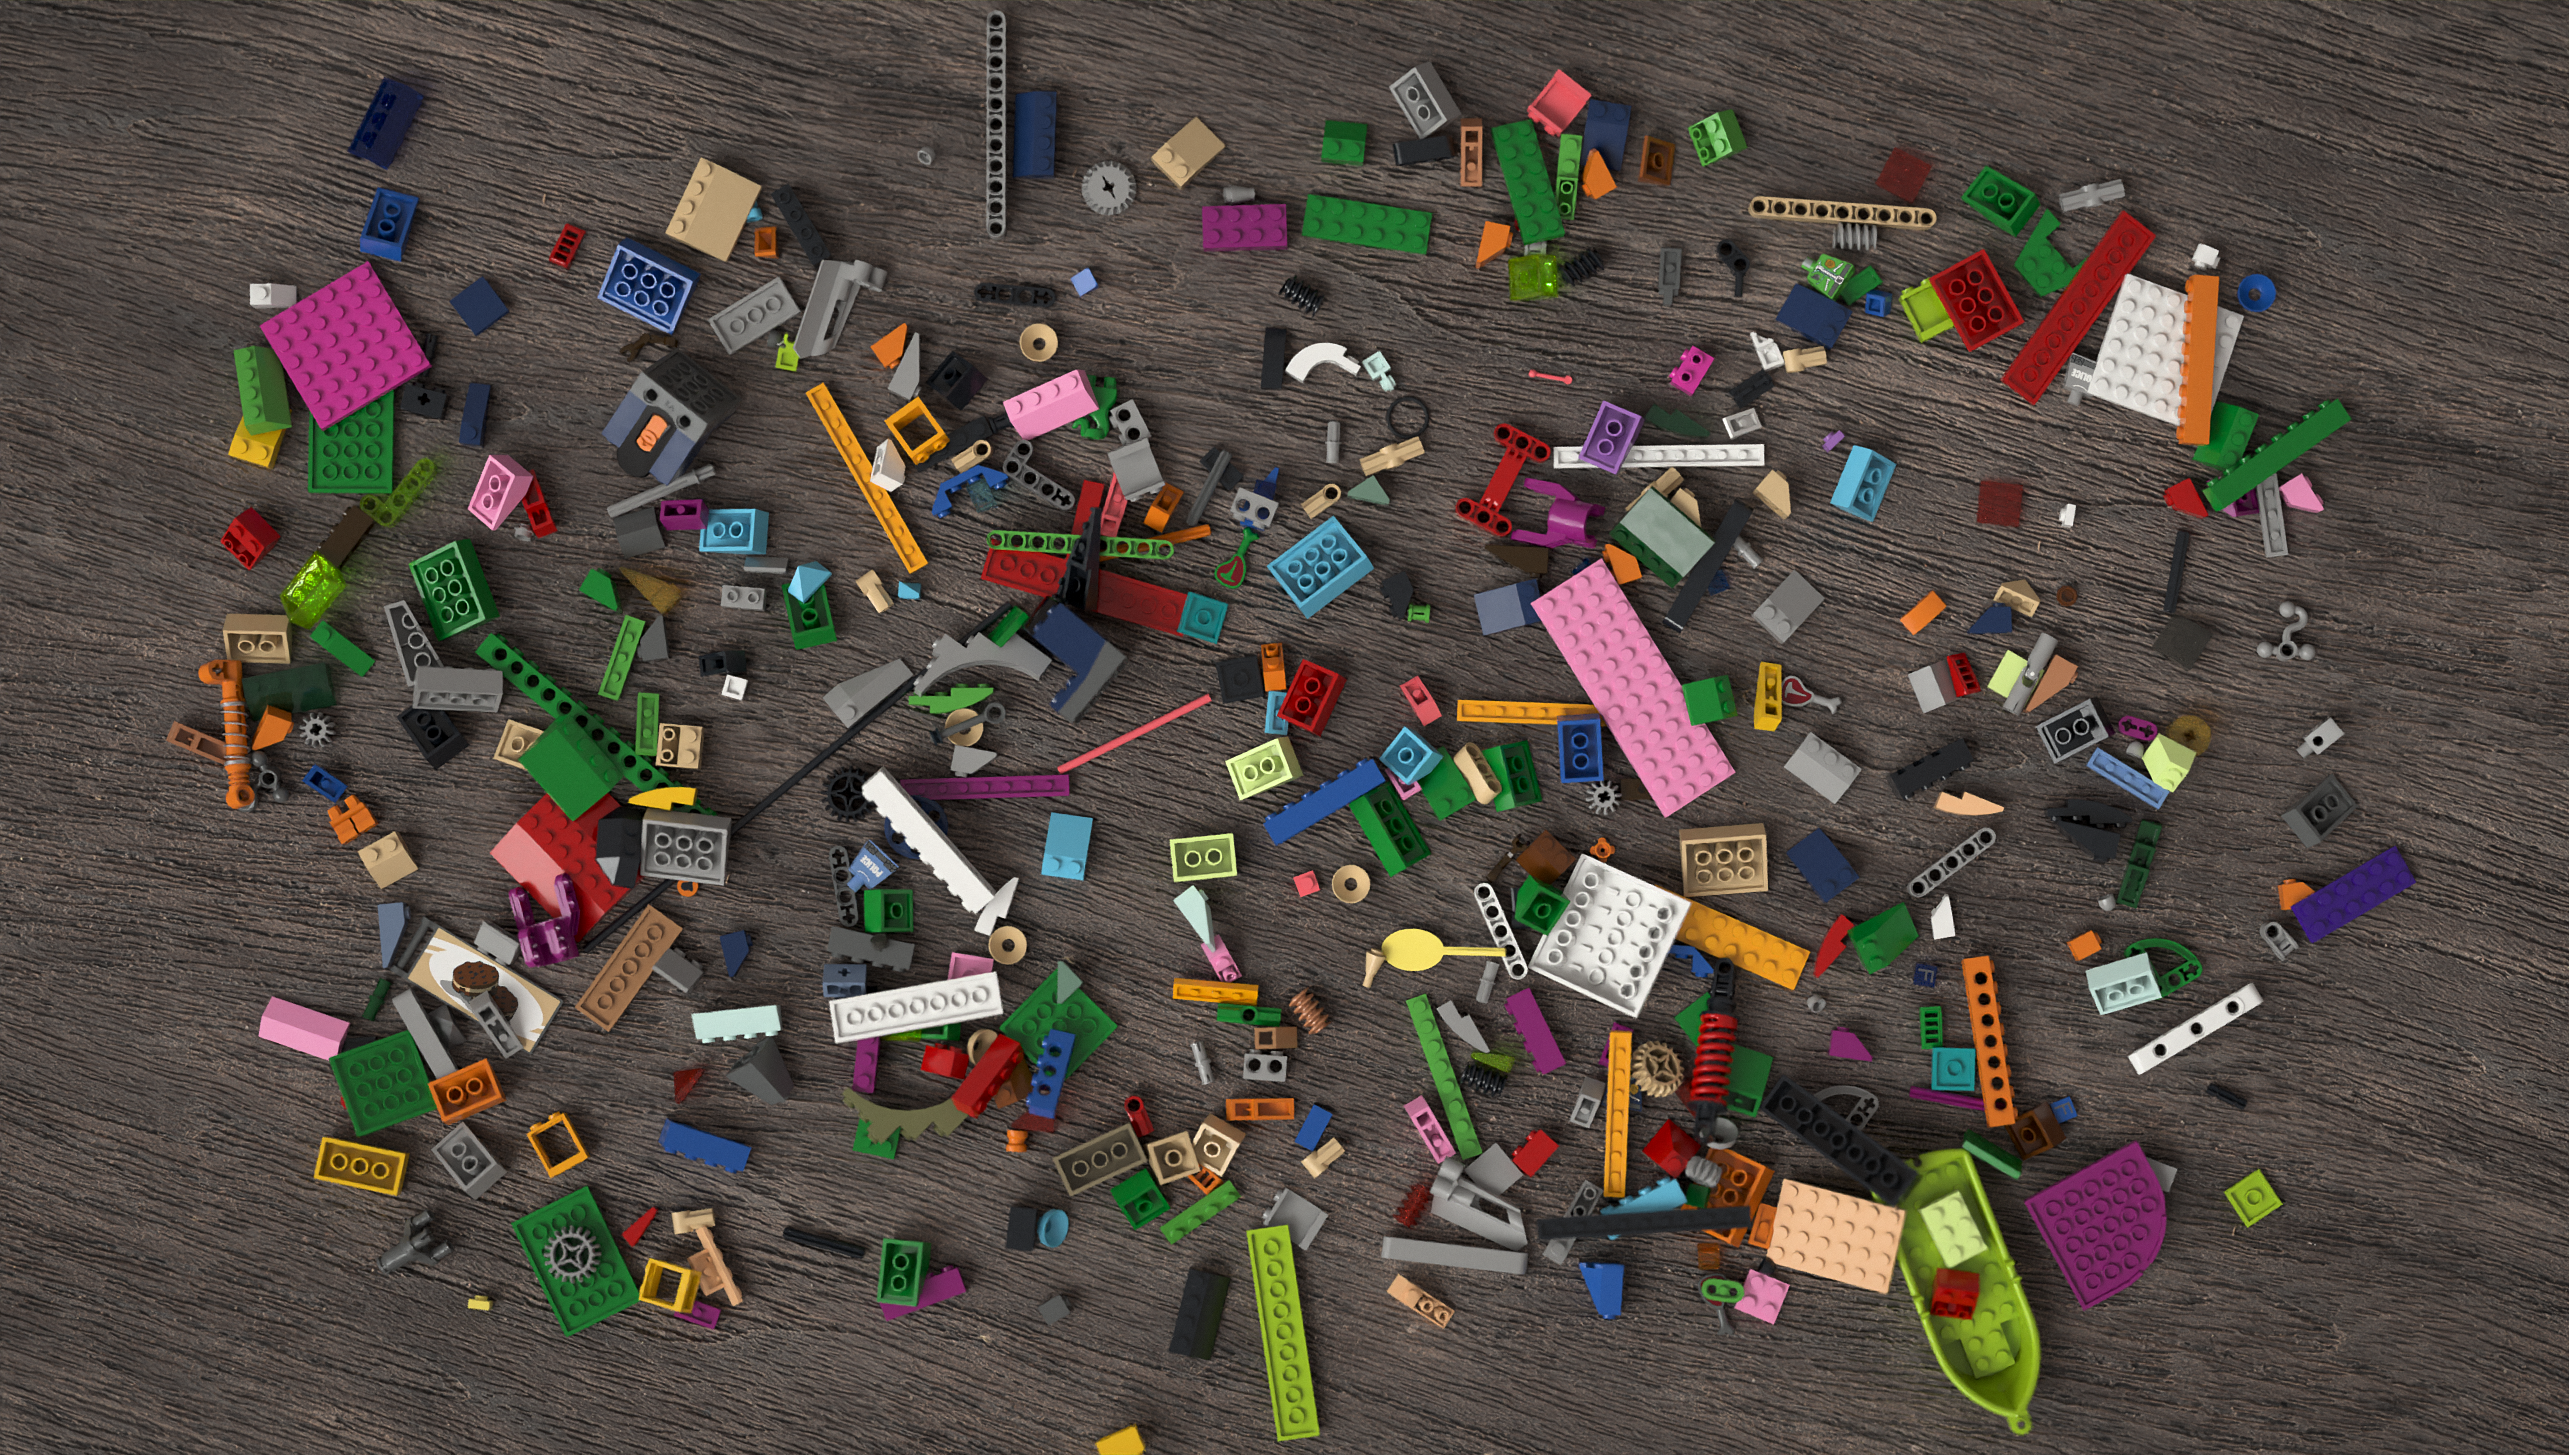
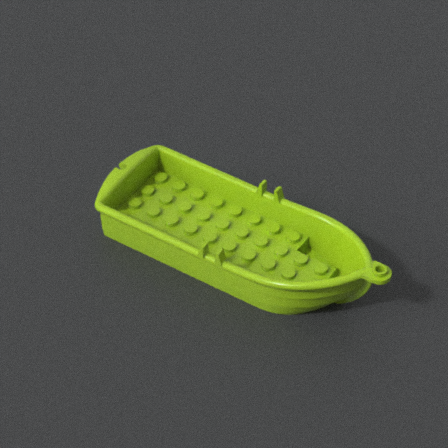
M1959 1148L1937 1150L1919 1155L1921 1165L1918 1167L1914 1166L1912 1158L1904 1161L1923 1177L1900 1207V1209L1907 1210L1897 1260L1933 1352L1943 1371L1962 1393L1980 1406L2006 1416L2014 1433L2019 1435L2026 1434L2032 1426L2026 1408L2035 1391L2040 1370L2041 1348L2039 1332L2033 1312L2021 1285V1278L2017 1275L2014 1267L2015 1263L2010 1257L1972 1157L1966 1149ZM1957 1190L1987 1249L1949 1268L1945 1265L1918 1208ZM1871 1192L1875 1202L1890 1206ZM1937 1268L1979 1273L1980 1293L1971 1320L1929 1314L1933 1280ZM2023 1420L2024 1426L2019 1428L2017 1423Z

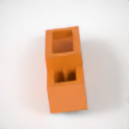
M1294 1098L1226 1099V1120L1294 1119Z

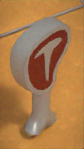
M1788 676L1782 680L1783 705L1801 707L1813 702L1827 706L1831 713L1835 714L1837 706L1842 703L1840 697L1829 699L1807 690L1798 677Z

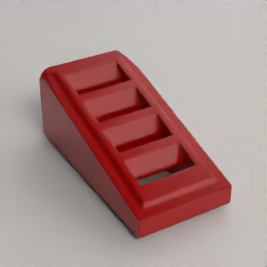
M566 223L548 260L569 270L586 231ZM568 231H571L575 234H578V237L574 238L570 235H567ZM565 238L575 242L574 245L565 243ZM564 246L571 249L570 253L561 250V247ZM558 253L566 256L567 259L563 260L557 257Z
M1965 652L1947 656L1956 697L1980 692L1979 682Z
M657 1206L652 1207L622 1233V1236L632 1247L639 1242L658 1213L659 1209Z

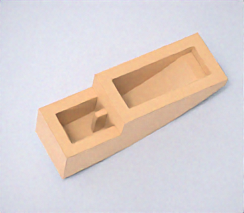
M1940 792L1934 809L1957 815L1977 816L2002 812L2004 807L1967 792H1963L1960 799Z

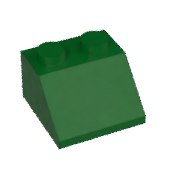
M1326 120L1321 162L1363 166L1367 124Z
M599 567L597 571L591 568L579 591L621 614L623 609L616 583L611 580L612 575Z
M1728 675L1682 685L1691 726L1738 716Z
M1529 874L1518 891L1515 919L1548 936L1571 901L1561 890Z
M864 890L865 933L913 932V890Z
M1146 1168L1110 1189L1116 1203L1134 1230L1171 1209Z

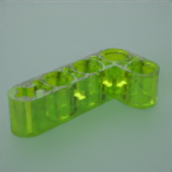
M428 458L420 459L385 503L379 498L368 494L361 498L360 508L380 525L386 528L394 527L436 476L438 471L436 463ZM429 465L431 470L429 472L424 471L423 466ZM416 474H420L422 477H424V480L416 476ZM417 480L418 487L415 490H410V481ZM399 496H404V505L397 507L396 499ZM372 499L375 500V508L368 510L366 508L367 502ZM390 512L392 514L391 521L384 523L383 515Z

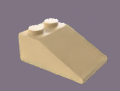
M1195 117L1168 140L1151 159L1182 191L1226 146Z
M508 719L493 759L527 771L517 759L544 731Z

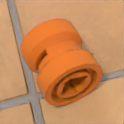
M1007 1130L1009 1142L1006 1144V1151L1027 1152V1145L1024 1142L1028 1137V1131Z

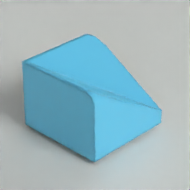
M899 581V598L920 600L921 584L902 583Z

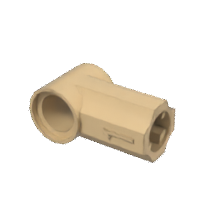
M1824 346L1804 350L1792 349L1783 352L1787 373L1805 370V368L1827 364Z
M979 440L951 460L961 474L982 461L991 458L993 448L987 441ZM987 445L988 452L980 456L978 454L979 446Z
M1328 484L1301 505L1312 519L1334 503H1337L1341 498V490L1335 484ZM1334 488L1337 490L1338 495L1335 499H1328L1326 497L1328 489Z
M873 569L855 580L879 614L894 605L892 599L883 588V583Z
M1333 1137L1319 1150H1315L1301 1163L1316 1178L1329 1167L1328 1165L1340 1157L1345 1150Z
M713 1208L671 1213L675 1234L692 1232L694 1229H699L703 1226H706V1228L716 1226Z

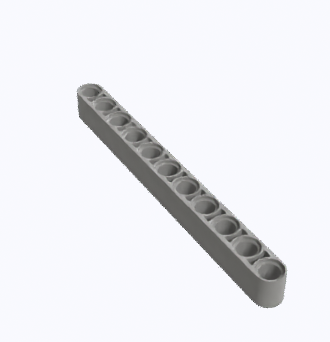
M995 10L987 16L986 228L990 238L1001 240L1007 231V22L1005 15L1001 11ZM1000 17L1002 19L1001 25L993 26L991 24L992 19ZM994 38L1002 39V44L999 47L991 45V41ZM994 59H1001L1002 65L995 68L991 66V62ZM995 79L1001 80V87L993 88L991 86L992 81ZM994 100H1000L1002 106L999 109H993L991 103ZM994 121L1002 122V127L999 130L991 128V124ZM996 141L1002 143V148L998 151L991 149L992 143ZM995 162L1002 164V169L998 172L991 170V166ZM994 183H1000L1002 189L996 193L991 191V186ZM992 205H1002L1001 212L993 213L991 211ZM998 224L1002 226V231L999 234H993L991 232L992 226Z

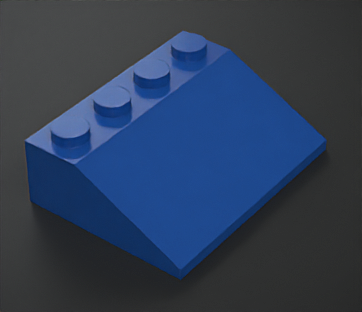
M626 237L616 248L597 298L672 335L695 291L701 274Z

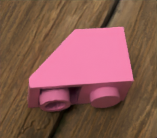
M2302 473L2279 487V494L2288 507L2318 513L2324 509L2322 506L2324 504L2323 500L2318 494H2314L2311 489V481L2307 476H2303Z
M1218 934L1214 937L1216 951L1212 953L1205 942L1201 944V947L1221 982L1231 983L1242 975Z

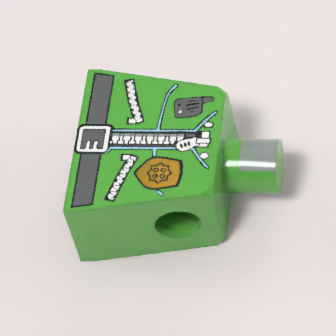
M1822 254L1818 261L1806 257L1801 266L1810 272L1807 276L1808 283L1823 296L1835 302L1855 272L1854 265L1826 254Z

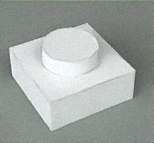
M2067 504L2064 508H2061L2059 521H2062V527L2070 528L2073 526L2076 505Z
M727 675L722 695L743 701L748 680Z

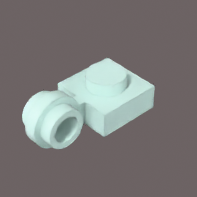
M1380 351L1362 361L1363 366L1373 381L1378 377L1382 378L1379 383L1385 392L1394 390L1396 386L1394 379L1391 375H1385L1386 372L1391 370V367Z

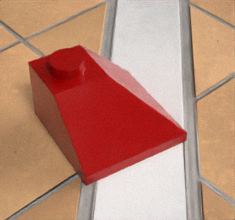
M1668 1119L1644 1147L1642 1152L1676 1179L1685 1169L1691 1158L1695 1156L1701 1145Z

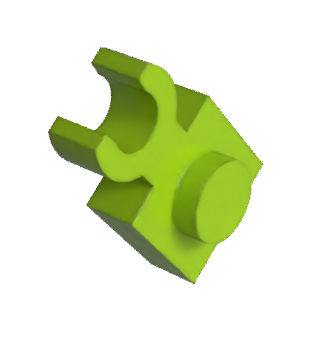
M786 332L783 339L786 346H779L775 368L796 372L799 356L793 349L795 341L790 342Z

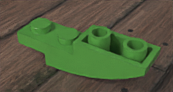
M1561 133L1555 187V200L1561 219L1574 220L1582 135Z
M956 684V688H951V696H947V692H935V696H926L925 692L922 697L914 693V696H909V705L930 706V714L950 713L958 709L969 708L984 701L994 694V688H989L990 684H977V688H968V684Z

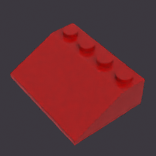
M1984 249L1928 279L1968 352L2005 335L2024 323L2021 314Z

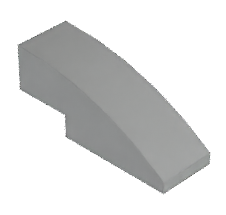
M1451 1000L1436 1008L1442 1019L1460 1038L1484 1053L1490 1052L1469 1014L1461 1018Z

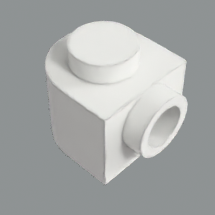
M2198 244L2192 258L2195 262L2194 265L2203 270H2206V268L2216 269L2220 257L2217 256L2219 250L2204 244Z

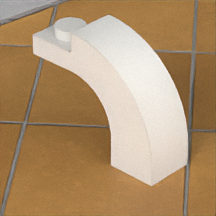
M1318 343L1308 346L1297 353L1290 361L1285 373L1304 383L1310 371L1322 363L1336 364L1357 376L1361 366L1358 365L1359 361L1353 357H1344L1347 348L1333 343Z

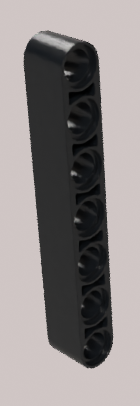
M1737 498L1735 499L1713 536L1716 542L1698 561L1662 624L1679 634L1681 633L1754 508Z

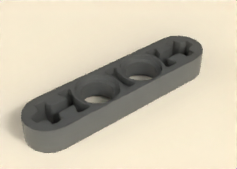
M835 846L829 852V861L839 918L844 926L853 927L859 921V912L855 892L847 885L853 878L852 873L848 870L850 867L849 854L844 847ZM837 849L842 853L844 852L841 862L842 864L846 862L847 867L840 866L836 869L834 868V864L838 865L837 858H833V854H836ZM845 870L848 873V879L845 882L837 880L836 874L838 871ZM843 891H849L852 895V899L848 903L840 900V894ZM854 904V909L850 908V913L855 915V919H852V923L849 924L847 920H844V916H847V910H842L841 906Z

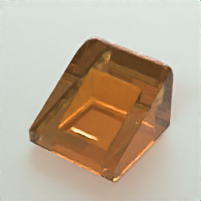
M1718 1243L1697 1244L1698 1270L1720 1269Z

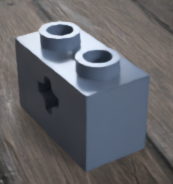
M824 964L822 982L824 997H856L866 995L867 965Z

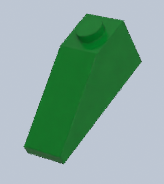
M324 620L309 636L361 677H364L376 662Z

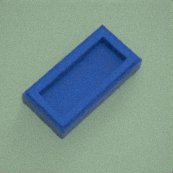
M1314 1104L1294 1142L1314 1151L1332 1113Z

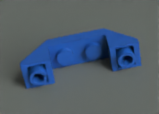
M977 465L941 483L932 509L933 516H939L941 519L951 513L950 510L953 509V506L946 493L950 492V494L958 492L962 489L961 485L967 482L971 485L979 481L981 475H984L990 489L995 487L998 490L1007 485L1006 481L1009 480L1007 474Z
M1671 946L1669 953L1676 954L1675 958L1688 959V955H1692L1690 972H1695V977L1708 978V974H1713V968L1695 947Z

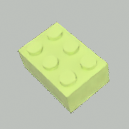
M1233 833L1170 840L1174 882L1237 876Z
M1954 1190L1918 1208L1947 1267L1950 1268L1987 1249L1959 1191Z

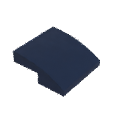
M483 276L450 300L452 306L476 337L510 312Z

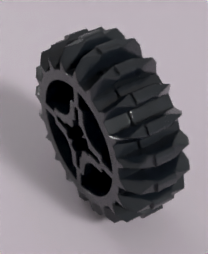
M843 766L841 767L842 774L834 770L833 773L836 776L834 779L830 775L827 776L831 783H823V786L827 787L828 791H821L822 795H827V798H823L821 801L822 803L829 802L825 810L833 809L830 814L831 817L839 813L838 821H841L843 816H846L845 821L849 823L850 816H853L854 822H858L857 815L860 814L861 818L865 819L866 816L863 813L865 810L870 814L872 813V810L868 808L869 804L876 806L875 802H870L866 799L859 809L852 811L854 801L865 798L861 791L855 789L854 777L861 780L864 784L869 775L868 772H865L861 776L862 769L859 767L856 773H853V766H849V772H846ZM847 777L844 789L833 790L841 779ZM851 788L852 792L860 794L859 796L855 795L854 798L851 797L852 799L848 801V797L839 793H845L847 789ZM833 796L844 799L845 811L840 810L835 805Z

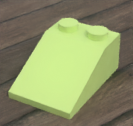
M1289 737L1276 738L1225 761L1240 800L1303 776Z

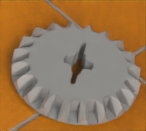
M1115 161L1097 163L1084 176L1082 182L1083 198L1087 205L1099 214H1119L1126 210L1135 198L1136 182L1134 176L1121 163ZM1103 178H1105V180L1110 185H1115L1112 188L1115 198H1113L1112 194L1109 193V191L1104 192L1103 189L1105 188V181Z

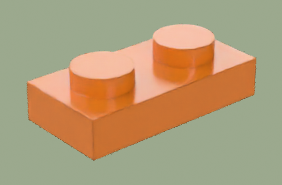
M1764 1203L1759 1204L1748 1239L1749 1244L1769 1249L1774 1232L1773 1225L1777 1207Z

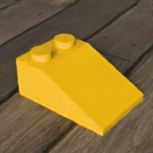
M242 417L234 434L228 455L273 469L286 428L251 436L245 427L244 418Z

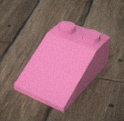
M489 455L468 510L491 530H497L526 495L533 475L509 455Z

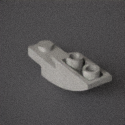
M1585 1180L1563 1217L1589 1216L1604 1190ZM1576 1238L1550 1240L1542 1255L1561 1265Z

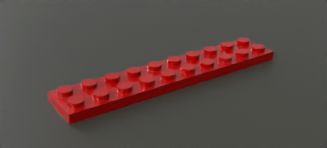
M2121 211L2000 380L2030 404L2035 405L2121 286L2125 274L2131 272L2156 235L2127 212Z
M992 538L991 542L994 546L1002 543V541ZM990 547L981 579L1051 599L1052 595L1057 593L1060 586L1058 584L1059 579L1064 577L1067 570L1065 566L1066 559L1041 552L1000 550ZM1099 569L1097 610L1089 611L1183 637L1184 634L1177 632L1187 594Z

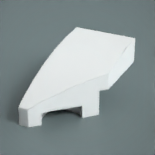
M1755 332L1750 333L1765 372L1785 365L1779 348L1773 339L1761 337Z
M1945 894L1939 905L1931 911L1934 939L1955 936L1948 894Z

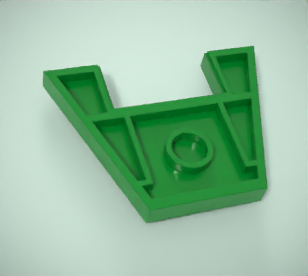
M2048 208L2045 210L2013 265L2040 297L2067 287L2088 258L2086 257L2073 269L2046 239L2051 232L2061 225Z

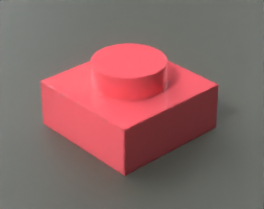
M1313 870L1293 877L1300 897L1320 890Z

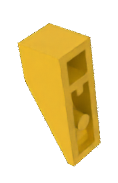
M1761 662L1754 706V729L1775 731L1782 720L1781 665Z

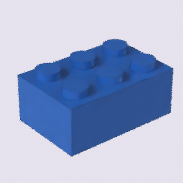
M1599 713L1557 716L1561 783L1603 781Z

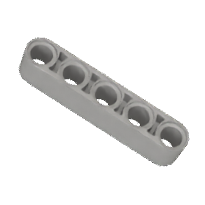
M1990 828L1977 830L1913 878L1907 885L1908 893L1913 897L1926 895L1995 842V832ZM1984 831L1990 835L1988 843H1983L1980 840V834ZM1966 844L1973 847V854L1971 856H1967L1963 852V847ZM1948 857L1956 859L1957 864L1953 869L1949 868L1946 864ZM1933 869L1937 870L1940 874L1937 881H1933L1929 877V873ZM1915 882H1920L1923 886L1920 894L1913 891L1912 886Z
M409 988L392 998L397 1011L435 1077L439 1079L458 1071L459 1068L446 1049L415 992Z

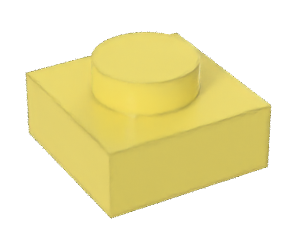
M475 1295V1299H469L468 1308L491 1310L493 1301L487 1300L488 1296Z

